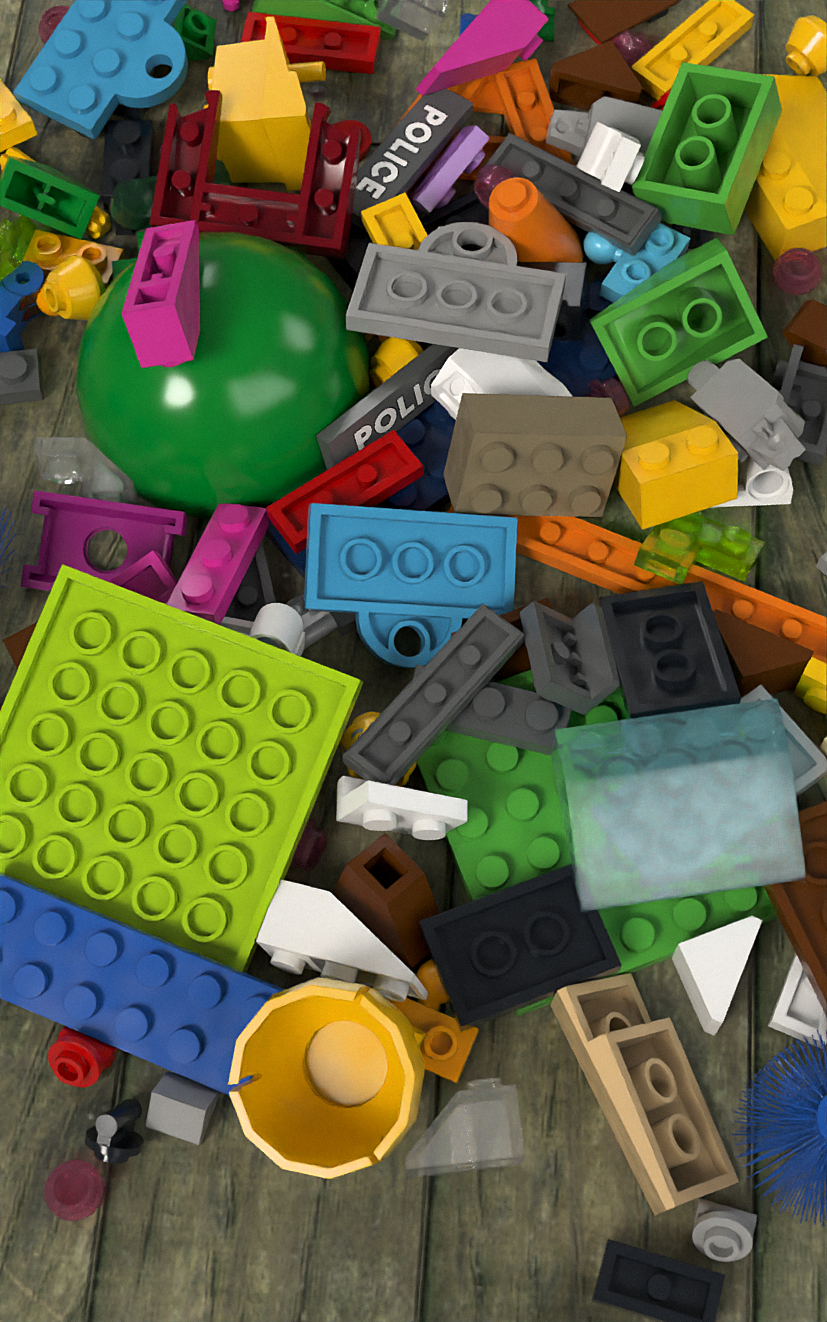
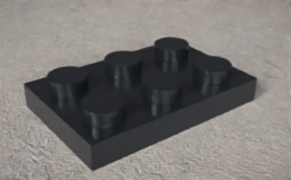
M703 581L599 597V606L602 607L621 681L619 687L631 729L740 711L741 696Z
M577 862L419 921L420 931L461 1032L551 998L557 990L565 986L594 981L620 971L622 966Z

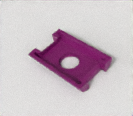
M34 490L31 513L44 515L37 566L23 564L20 587L51 591L62 564L108 582L152 550L158 551L170 569L175 535L186 536V513ZM105 530L115 531L120 534L127 546V555L124 562L118 568L110 571L97 568L91 562L88 554L91 539L97 533Z

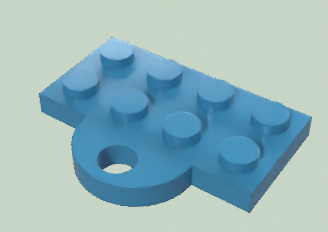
M75 0L13 91L17 101L94 140L118 104L133 108H147L165 102L181 88L188 72V57L183 41L178 32L171 26L187 0ZM165 64L172 67L171 72L164 78L156 79L149 76L150 71L157 65Z
M311 503L308 506L303 610L355 613L356 627L360 639L374 657L396 668L412 669L416 668L417 664L425 666L451 639V633L461 628L462 620H468L482 604L498 615L514 610L518 518ZM402 627L414 629L421 638L420 650L413 657L403 656L395 648L394 636Z

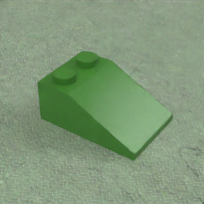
M717 237L673 260L590 319V323L634 407L687 380L689 370L697 362L708 360L716 365L768 337L726 248Z

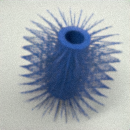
M817 1030L823 1049L825 1070L820 1058V1046L818 1045L817 1047L816 1039L814 1040L813 1035L812 1038L817 1051L819 1066L815 1059L814 1049L812 1052L811 1043L809 1045L808 1039L805 1036L803 1037L810 1050L813 1064L807 1056L806 1048L804 1050L803 1044L797 1039L796 1041L805 1055L808 1068L801 1059L798 1048L795 1045H792L800 1059L802 1068L795 1061L793 1052L791 1054L790 1049L784 1047L793 1059L796 1069L789 1063L785 1053L783 1054L782 1051H779V1055L788 1063L792 1074L783 1066L778 1056L774 1057L783 1067L789 1078L779 1071L773 1060H769L772 1065L771 1067L781 1075L784 1082L778 1079L767 1065H764L767 1071L765 1073L775 1078L783 1088L776 1085L768 1076L759 1072L764 1076L762 1077L763 1079L775 1085L781 1093L773 1090L754 1073L758 1079L756 1081L762 1085L753 1083L757 1085L755 1086L756 1088L760 1089L757 1091L765 1095L758 1094L746 1087L754 1093L744 1092L750 1096L745 1097L758 1103L739 1099L755 1107L744 1104L743 1106L766 1113L738 1108L760 1115L754 1116L734 1111L735 1113L754 1118L739 1117V1119L769 1124L734 1122L769 1128L741 1127V1129L767 1130L736 1131L757 1132V1134L732 1135L754 1136L744 1139L767 1137L742 1140L740 1142H755L735 1144L759 1143L736 1158L771 1150L743 1167L792 1148L791 1152L746 1179L788 1155L795 1153V1155L754 1188L775 1178L784 1171L760 1199L771 1190L776 1191L784 1185L771 1204L773 1205L779 1197L778 1202L785 1193L781 1199L782 1201L788 1193L779 1211L780 1213L790 1193L793 1191L786 1207L797 1190L788 1209H790L801 1188L794 1204L793 1218L800 1196L806 1186L799 1202L800 1207L797 1213L798 1216L804 1200L800 1223L802 1222L804 1209L810 1195L805 1219L807 1221L808 1211L815 1194L811 1219L815 1207V1224L821 1201L820 1222L822 1214L824 1226L823 1210L825 1201V1220L827 1216V1053H825V1041L823 1046L822 1036L819 1035ZM763 1088L772 1091L778 1098L769 1094ZM750 1094H753V1095H755V1096H757V1097H759V1098H762V1099H764V1100L757 1099V1098L751 1096ZM767 1098L776 1100L779 1104L772 1102ZM763 1102H766V1103H769V1104H773V1105L779 1107V1108L782 1109V1110L773 1108V1107H771V1106H769V1105H767V1104H765V1103H763ZM756 1105L763 1106V1107H766V1108H769V1109H763V1108L758 1107V1106H756ZM766 1115L777 1116L779 1118H773ZM826 1180V1193L823 1203V1188ZM819 1193H820V1198H819V1203H818V1208H817V1198H818V1195H819Z

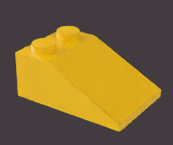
M676 400L619 417L627 438L613 484L642 530L738 499V452L715 420Z

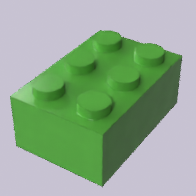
M682 62L645 153L644 162L632 186L636 198L659 209L662 215L661 222L734 236L782 113L775 77Z

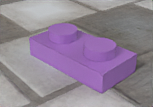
M477 125L463 127L410 193L408 198L418 213H430L433 209L438 210L444 207L455 194L456 190L452 185L462 172L468 175L482 161L485 156L482 147L490 137Z

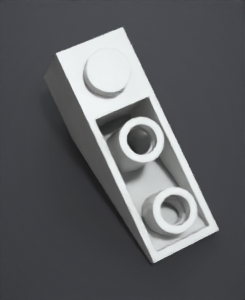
M280 881L256 940L272 957L270 963L273 966L292 974L300 975L303 969L306 968L321 972L322 978L373 986V989H376L385 998L393 1001L404 1002L407 995L423 1000L427 999L429 992L415 974L330 891L290 881Z

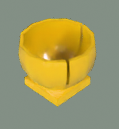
M318 977L272 994L236 1039L228 1084H238L241 1079L253 1075L250 1080L233 1087L229 1091L245 1136L282 1169L328 1179L382 1162V1159L389 1157L417 1121L425 1071V1062L419 1048L426 1032L412 1026L409 1019L376 989L367 985Z

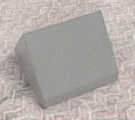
M166 1072L151 1092L146 1127L200 1146L220 1091L194 1080Z

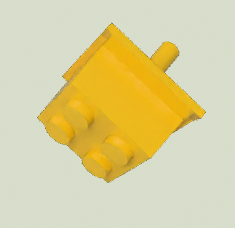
M265 17L267 26L264 40L217 46L215 65L208 69L209 90H220L223 95L217 159L220 164H225L232 183H285L287 191L301 190L311 121L300 83L325 81V63L322 61L290 64L274 17Z

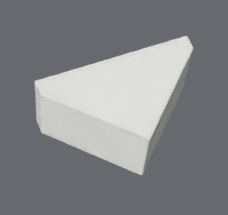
M750 916L681 942L677 945L672 956L673 963L701 1026L709 1034L715 1036L724 1021L760 928L761 919Z

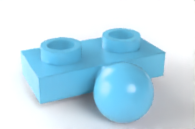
M659 222L636 255L632 256L613 246L598 234L588 232L584 240L586 256L592 262L600 265L611 262L616 263L602 282L599 295L614 303L667 264L683 256L688 250L691 238Z

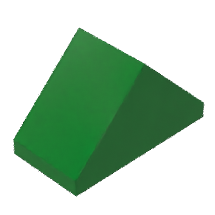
M8 156L0 176V206L82 239L100 197L99 194L49 165Z

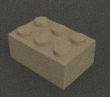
M462 393L443 474L454 513L472 515L602 517L627 438L612 398Z

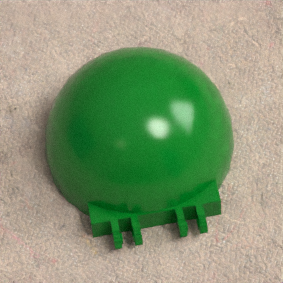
M145 231L137 232L138 251H140ZM238 232L199 233L200 333L194 359L174 367L158 365L141 368L122 316L123 306L137 258L112 261L113 281L91 311L78 347L76 394L86 435L109 473L132 494L161 509L185 512L187 516L211 519L218 504L229 503L266 508L327 470L316 435L370 394V359L362 332L346 330V313L349 304L327 275L308 261L305 254L298 253L296 248L285 247L270 239Z

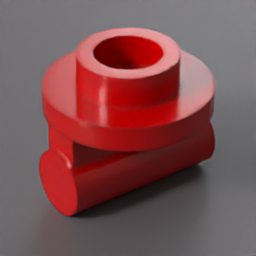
M64 1026L57 1040L48 1051V1062L55 1076L63 1083L75 1087H89L96 1083L105 1068L108 1069L111 1066L118 1048Z

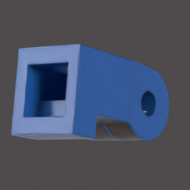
M19 261L11 264L0 275V353L23 350L24 345L20 333L31 319L44 313L37 306V297L44 284L45 276L41 267L36 263Z

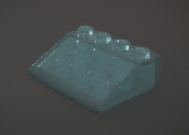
M778 698L555 729L551 757L581 912L804 880L806 877L791 753Z

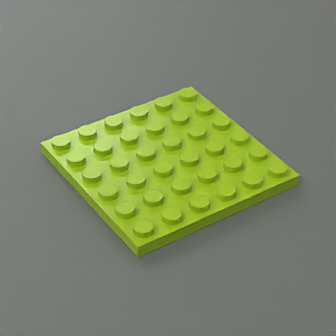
M62 564L0 710V872L247 973L258 945L256 940L269 905L280 881L284 880L363 682L350 675Z

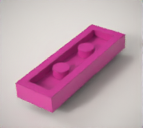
M218 504L166 605L221 625L269 527L270 521L267 509L239 504Z

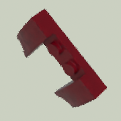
M220 90L205 92L208 103L207 108L182 117L176 103L169 105L150 218V225L152 227L196 220L199 233L238 232L270 239L285 247L296 248L298 253L346 259L357 182L361 141L360 128L354 125L348 137L326 122L331 114L330 108L323 103L315 102L300 195L214 184L223 96Z

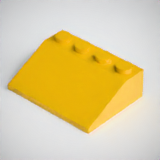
M767 75L775 77L782 113L744 210L777 265L827 247V91L816 76Z

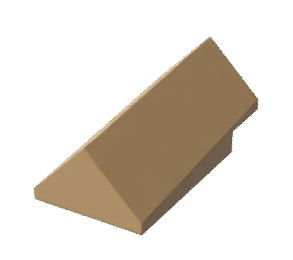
M627 973L574 984L557 990L550 1006L654 1215L738 1183L737 1175L670 1017L651 1022L632 974Z

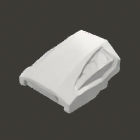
M462 348L456 350L447 359L431 384V396L455 420L462 393L572 397L563 383L547 372L536 360Z

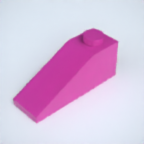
M490 0L415 90L422 96L505 71L517 56L525 62L543 41L537 33L548 21V18L529 0Z
M196 220L146 228L122 310V316L141 368L158 365L174 367L194 359L200 333L199 228Z

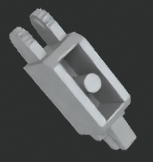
M605 96L594 102L588 113L555 109L548 124L546 143L577 155L575 166H577L594 126L599 121L638 138L641 144L639 152L645 156L662 110Z
M740 358L727 361L720 369L711 361L702 360L689 370L690 372L687 374L688 383L696 390L690 398L704 412L703 415L717 422L737 450L738 460L741 463L749 456L763 470L771 464L784 471L790 466L794 458L799 457L806 450L798 439L803 433L804 420L783 401L784 397Z

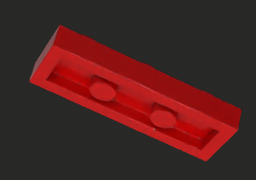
M256 12L247 13L240 43L264 40L267 26L265 17H274L290 64L323 61L326 69L374 75L381 43V27Z
M392 430L266 507L267 515L295 554H298L306 549L308 506L311 503L374 507L423 476V465L396 431Z

